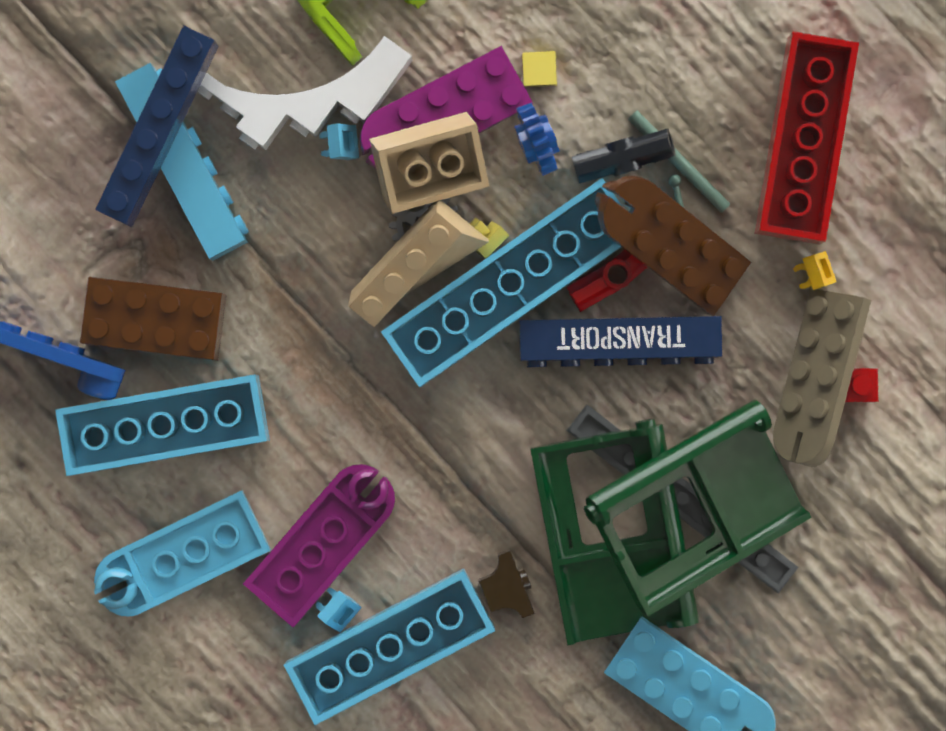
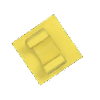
M475 217L469 223L489 239L487 244L476 250L485 259L509 236L500 225L493 221L486 226Z

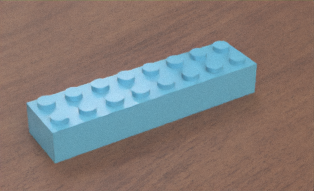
M603 178L381 331L420 388L622 248L609 238L599 225L598 211L595 204L597 192L611 197L621 205L614 193L602 187L606 183Z

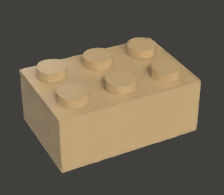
M467 112L369 139L383 200L392 214L489 187L477 124Z

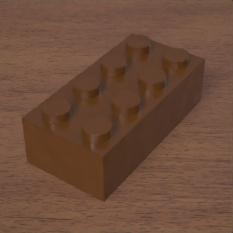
M88 276L80 343L218 361L227 295L218 292Z

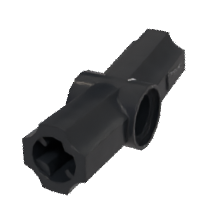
M664 129L637 138L631 136L607 143L603 148L572 156V161L579 184L612 174L617 176L641 169L643 165L670 159V157H674L676 154L669 129Z

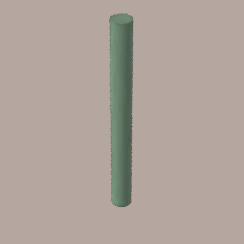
M638 110L628 118L643 135L658 131ZM675 148L676 156L670 157L668 160L722 213L730 203Z

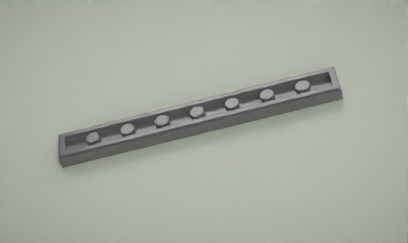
M586 404L566 431L578 439L620 431V429ZM629 444L592 450L623 475L636 469L633 449ZM680 478L674 482L680 519L707 538L712 533V526L691 484L685 479ZM769 544L738 562L778 594L799 568Z

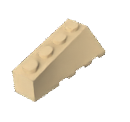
M442 200L436 201L354 287L350 294L348 307L375 327L405 295L489 242V239Z

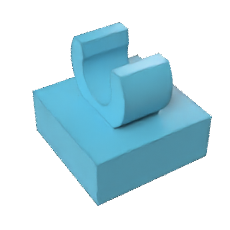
M331 124L327 125V131L319 134L321 139H328L329 150L321 151L322 156L341 160L359 158L356 125Z
M328 588L327 592L332 596V599L326 606L319 601L316 602V608L321 611L317 616L326 625L341 632L362 607L354 599L341 591L337 592L332 588Z

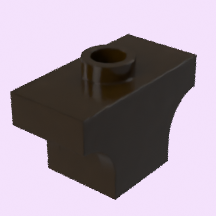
M510 549L498 553V565L494 572L479 578V583L490 611L494 612L502 608H511L516 610L522 618L535 614L526 592L532 586L525 569L518 571Z

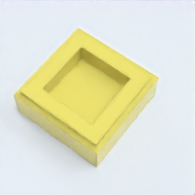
M555 51L522 53L524 87L557 86Z

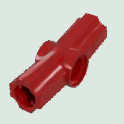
M624 249L606 265L572 283L566 289L578 310L582 312L627 287L630 282L648 267ZM618 266L624 269L626 278L623 283L614 284L609 280L608 270L611 267Z

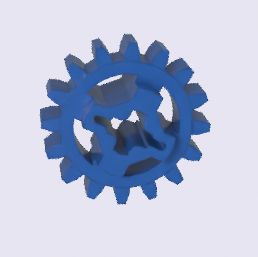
M532 102L518 107L516 111L521 124L514 126L528 164L535 162L542 176L556 171L558 168L553 154L560 152L546 114L539 117Z

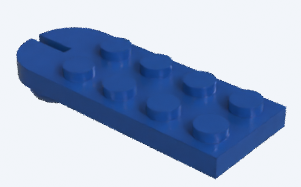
M0 321L1 344L81 370L77 387L84 394L102 400H112L117 396L126 371L125 369L85 356V349L76 345L60 342L59 346L52 345L54 338L37 332L28 331L27 335L20 334L22 327Z

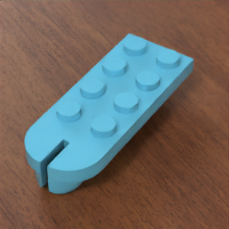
M243 490L107 555L96 569L94 593L97 594L126 580L127 587L98 600V602L116 615L125 617L135 616L271 551V548Z
M642 616L604 671L606 675L688 731H743L744 726L752 731H775L776 719L774 712L763 698Z

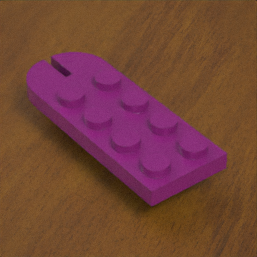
M499 46L373 112L364 122L360 133L362 156L369 153L371 149L369 139L464 112H467L476 122L478 133L480 134L518 114L516 109L532 102L503 47ZM372 154L368 156L366 163L376 169Z
M357 464L340 471L243 583L245 587L291 627L294 628L391 515L395 505V492L386 476L379 481L366 498L361 495L363 490L380 472L376 468Z

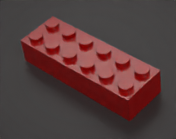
M795 31L787 38L754 234L818 245L826 242L859 42Z

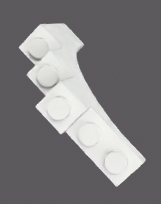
M384 36L374 50L359 65L342 77L312 90L280 95L256 94L224 86L206 73L197 92L208 100L212 96L223 103L220 109L235 120L239 115L242 116V119L236 126L242 133L239 139L254 150H256L258 145L267 150L289 118L292 120L289 126L304 137L308 133L317 137L339 106L343 108L340 113L354 124L359 120L364 123L379 108L413 60L412 55Z

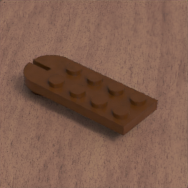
M630 175L604 183L602 187L618 195L625 201L624 204L630 210L628 212L611 197L597 192L595 204L602 231L704 312L715 316L751 264V261L651 181L639 176Z

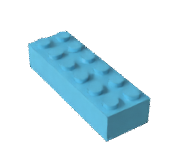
M256 374L55 409L66 476L270 441L260 378Z
M463 568L287 660L284 667L314 725H317L495 631V626Z

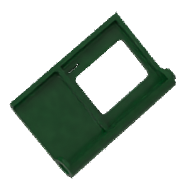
M753 400L586 497L584 512L592 524H596L635 604L645 616L652 615L812 518L809 511H806L801 505L766 433L767 430L771 429L772 422L767 410L759 401ZM687 477L712 526V533L707 538L647 574L639 576L613 526V519L680 478Z
M655 419L635 422L636 428L556 442L530 449L567 646L580 641L629 633L633 630L641 616L657 627L682 628L699 623L694 589L652 615L645 616L635 604L605 542L585 544L581 539L567 457L573 453L629 444L632 446L635 465L638 468L667 451L663 424H656ZM674 483L642 501L647 531L642 535L620 539L639 576L647 574L686 550Z

